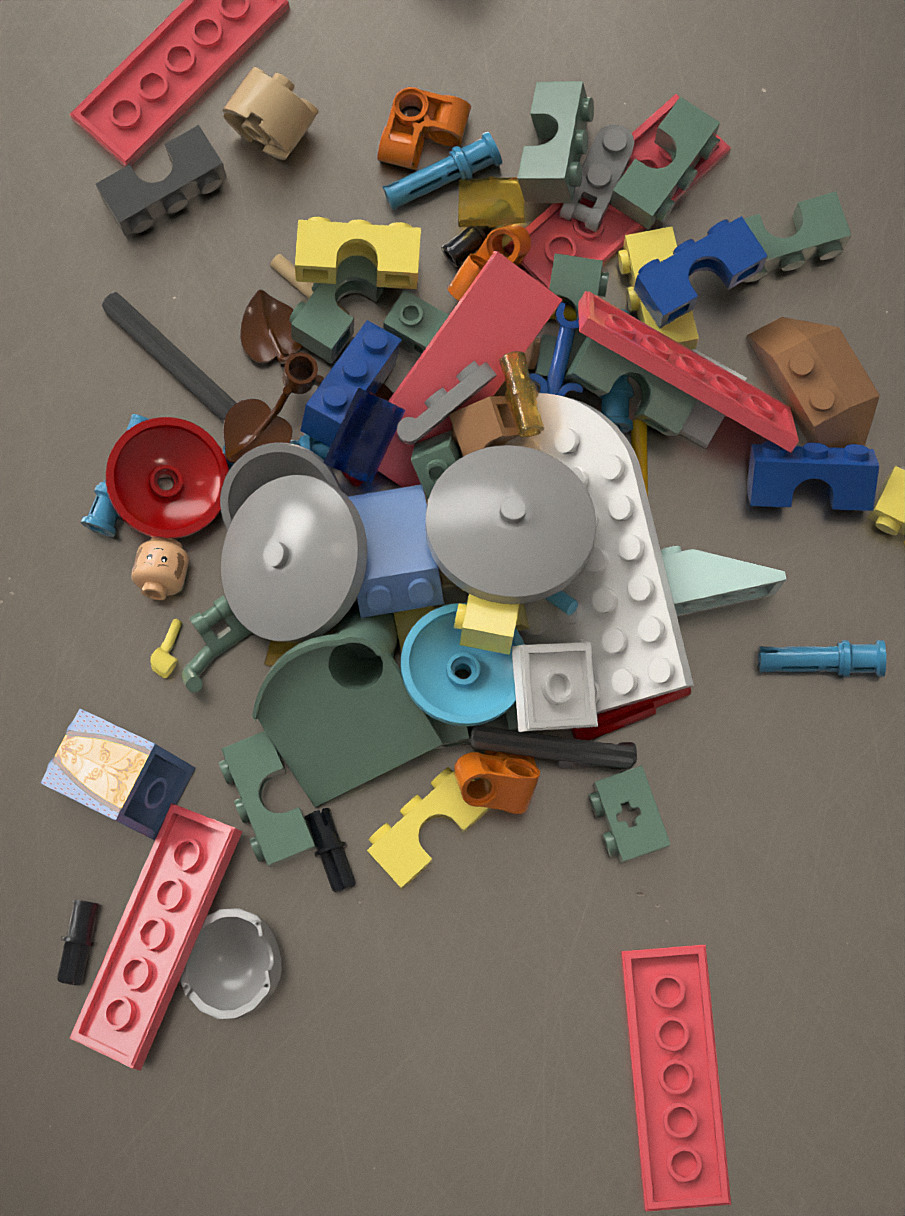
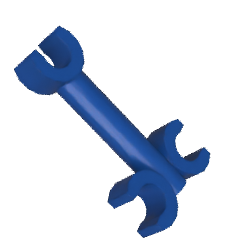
M560 303L555 313L556 321L560 327L547 382L539 374H527V381L535 382L539 385V393L565 396L569 391L582 393L583 387L577 383H568L563 386L575 331L579 328V317L573 322L564 318L565 303ZM528 395L522 396V400L527 403Z

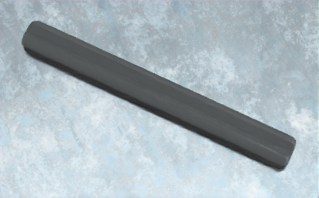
M118 292L110 293L101 304L104 311L224 422L226 414L236 402Z

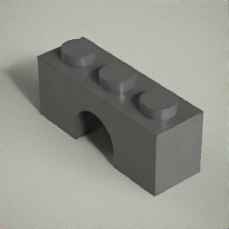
M199 124L164 144L169 159L173 164L171 173L164 180L155 183L143 181L136 175L129 164L95 184L102 200L124 236L132 232L137 234L147 230L156 218L165 213L172 214L180 211L187 205L189 199L200 193L208 194L216 190L222 184V180L227 178L223 162Z

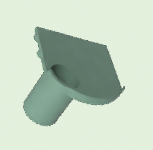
M358 602L353 603L347 614L335 625L332 635L311 638L299 643L282 655L266 675L254 704L253 719L255 721L258 719L314 807L444 743L438 725L432 722L429 715L423 712L409 696L403 683L401 670L394 661L399 645L394 614L387 613L361 618Z

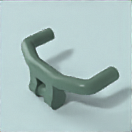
M223 595L213 602L214 606L202 614L198 612L189 618L207 644L186 665L181 674L182 682L193 693L201 690L203 683L199 675L216 657L252 634L236 618ZM224 619L228 627L215 635L211 627Z

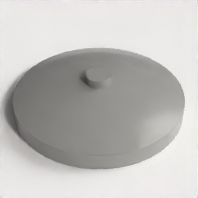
M503 445L474 451L448 467L437 480L428 499L425 531L429 550L437 566L459 588L473 596L490 602L525 604L556 594L568 586L580 574L589 559L596 532V516L592 499L586 487L568 466L553 456L539 450L522 446Z
M290 475L277 478L252 493L239 508L229 526L221 557V577L224 593L231 610L241 624L252 633L265 639L282 643H301L325 634L339 623L353 605L362 586L366 571L367 538L358 510L348 496L339 488L323 480L305 475Z

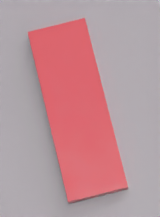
M184 0L69 114L72 121L124 167L129 164L132 166L289 9V2L287 0Z
M677 94L631 133L634 138V148L625 172L635 159L650 168L657 169L666 167L672 162L669 153L655 144L654 141L658 126L679 99ZM718 135L716 137L720 139V142L708 160L701 157L694 167L698 171L696 177L686 191L678 189L672 198L673 201L676 202L729 154L731 147ZM582 197L580 204L593 208L595 202ZM553 203L525 228L531 238V248L519 267L549 289L555 253L603 260L602 267H604L618 254V251L623 249L625 235L639 233L646 228L609 204L597 232L585 228L586 223L574 218L568 221L559 217L564 203ZM513 240L504 247V250L509 254H512L514 251Z
M494 251L355 447L353 454L402 488L421 485L411 462L415 444L407 445L400 441L397 434L398 423L405 417L416 419L428 409L424 402L442 387L447 392L460 383L456 376L473 361H476L479 366L487 362L497 376L457 410L489 396H494L559 306L562 299L502 254ZM450 416L418 442L450 431L453 426Z
M585 291L578 302L580 333L790 453L792 452L799 439L789 406L595 294Z
M171 803L70 1039L130 1068L141 1071L243 831Z
M706 945L621 951L644 1210L647 1212L731 1205Z

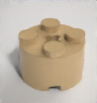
M253 67L223 109V112H225L223 117L248 142L251 143L255 139L266 145L262 151L275 158L286 160L319 111L312 103L299 98L292 92L295 86L288 78L279 73H275L271 78L259 68Z

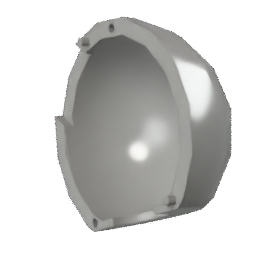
M239 908L220 909L206 916L180 977L185 997H189L201 1012L216 1019L240 1018L262 1008L279 986L282 971L280 951L273 932L266 922L257 915Z

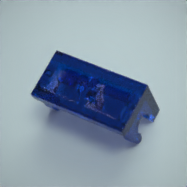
M358 387L323 463L371 485L397 430L398 423L401 421L406 410Z

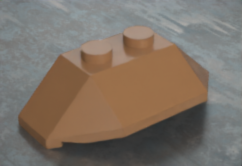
M780 317L746 336L784 403L791 408L793 418L808 443H821L831 448H845V446L850 444L865 446L880 395L839 327Z

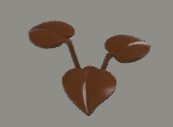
M261 289L252 297L243 314L240 328L241 345L248 357L256 363H269L277 357L281 364H285L282 376L285 387L272 411L262 400L246 399L234 404L226 414L223 425L225 457L234 464L245 453L258 446L269 443H290L293 431L292 426L287 420L277 415L281 412L291 393H307L314 385L319 387L324 380L323 376L317 375L318 366L315 359L307 353L298 352L301 350L302 345L292 339L291 322H289V319L294 309ZM384 383L376 394L369 391L359 409L356 422L347 435L363 437L394 393Z

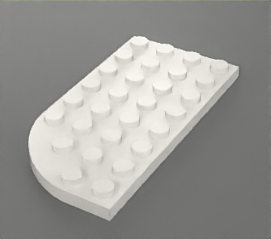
M546 393L526 394L528 395L527 403L522 400L523 395L510 399L522 435L508 441L505 445L539 450L553 456L568 466L586 487L592 499L596 516V532L589 559L580 574L568 586L562 589L563 592L578 601L576 611L571 615H567L546 599L525 603L530 629L519 631L524 644L591 642L597 714L694 686L640 464L629 441L610 419L581 401Z

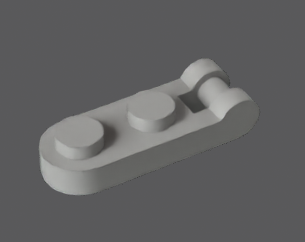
M612 124L605 126L598 132L582 165L580 187H575L572 203L563 204L559 217L568 221L574 218L586 223L585 228L597 232L610 204L612 190L623 176L632 157L634 138L627 128L622 125ZM582 197L595 202L593 208L580 204Z
M473 361L456 376L460 383L447 392L442 387L424 402L428 409L416 419L405 417L398 423L397 434L400 441L407 445L417 443L444 421L450 413L455 412L484 388L497 374L487 362L479 366L476 361Z

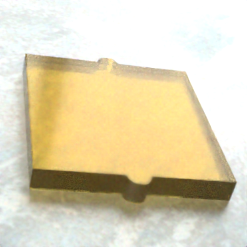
M489 176L483 179L459 180V227L488 226L493 228L496 225L525 224V200L517 177L496 178L495 176Z

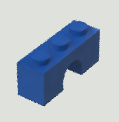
M742 216L732 222H729L728 219L718 222L708 230V235L697 242L689 239L674 249V255L662 262L659 259H654L639 269L634 291L659 329L694 310L698 295L689 281V276L698 271L713 272L720 277L729 290L762 271L768 255Z
M366 320L306 403L300 431L336 451L355 424L359 409L369 391L376 394L395 367L402 339Z
M766 441L762 445L751 444L747 480L750 506L791 507L794 490L801 482L808 479H821L828 483L827 493L832 509L873 511L879 463L874 449H868L866 446L850 444L845 446V448H831L821 443L812 442L806 443L804 446H795L791 453L771 441Z

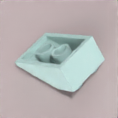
M680 546L661 549L677 616L772 596L776 594L787 580L785 571L695 549L681 551Z

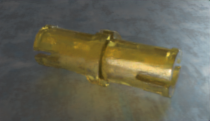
M521 351L507 353L503 355V358L499 359L506 381V400L511 403L518 435L520 437L538 435L541 431H544V424L536 400L539 396L538 389L535 384H532L525 353Z

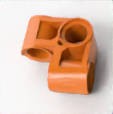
M407 87L400 90L393 100L387 126H385L381 136L377 160L416 170L421 158L424 139L449 147L460 146L471 105L467 101L455 96L440 95L415 87ZM408 106H415L421 110L414 117H408L401 111Z
M510 224L492 230L477 253L469 254L447 287L448 292L456 300L460 301L494 251L499 252L519 267L531 248L529 232L518 224ZM505 234L509 235L514 241V251L512 254L507 253L503 249L502 238Z
M485 750V754L470 752L461 756L454 765V774L462 798L468 805L499 809L513 814H522L528 810L540 777V770L535 763L534 757ZM481 777L479 780L472 781L475 778Z

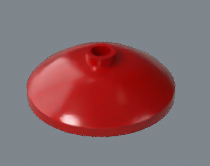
M159 417L136 424L118 439L107 461L105 484L113 508L130 527L150 537L177 539L200 531L220 512L222 485L229 469L222 449L207 431L187 420ZM160 478H168L171 480L173 487L169 490H163L159 487L158 480Z

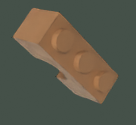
M489 396L449 414L453 425L451 429L455 443L460 447L463 457L487 447L503 446L508 441L522 435L509 396Z

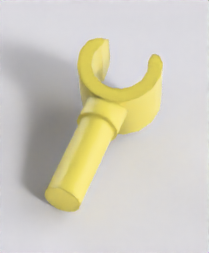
M173 619L164 642L151 656L152 670L165 679L171 675L178 664V659L169 654L183 623L178 619Z

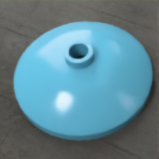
M459 603L449 604L423 616L408 633L401 653L400 668L403 683L414 703L432 718L456 726L484 724L500 717L515 704L512 646L525 644L515 628L510 655L460 645L462 630L454 628ZM459 669H465L470 673V676L467 679H460L455 675V672Z

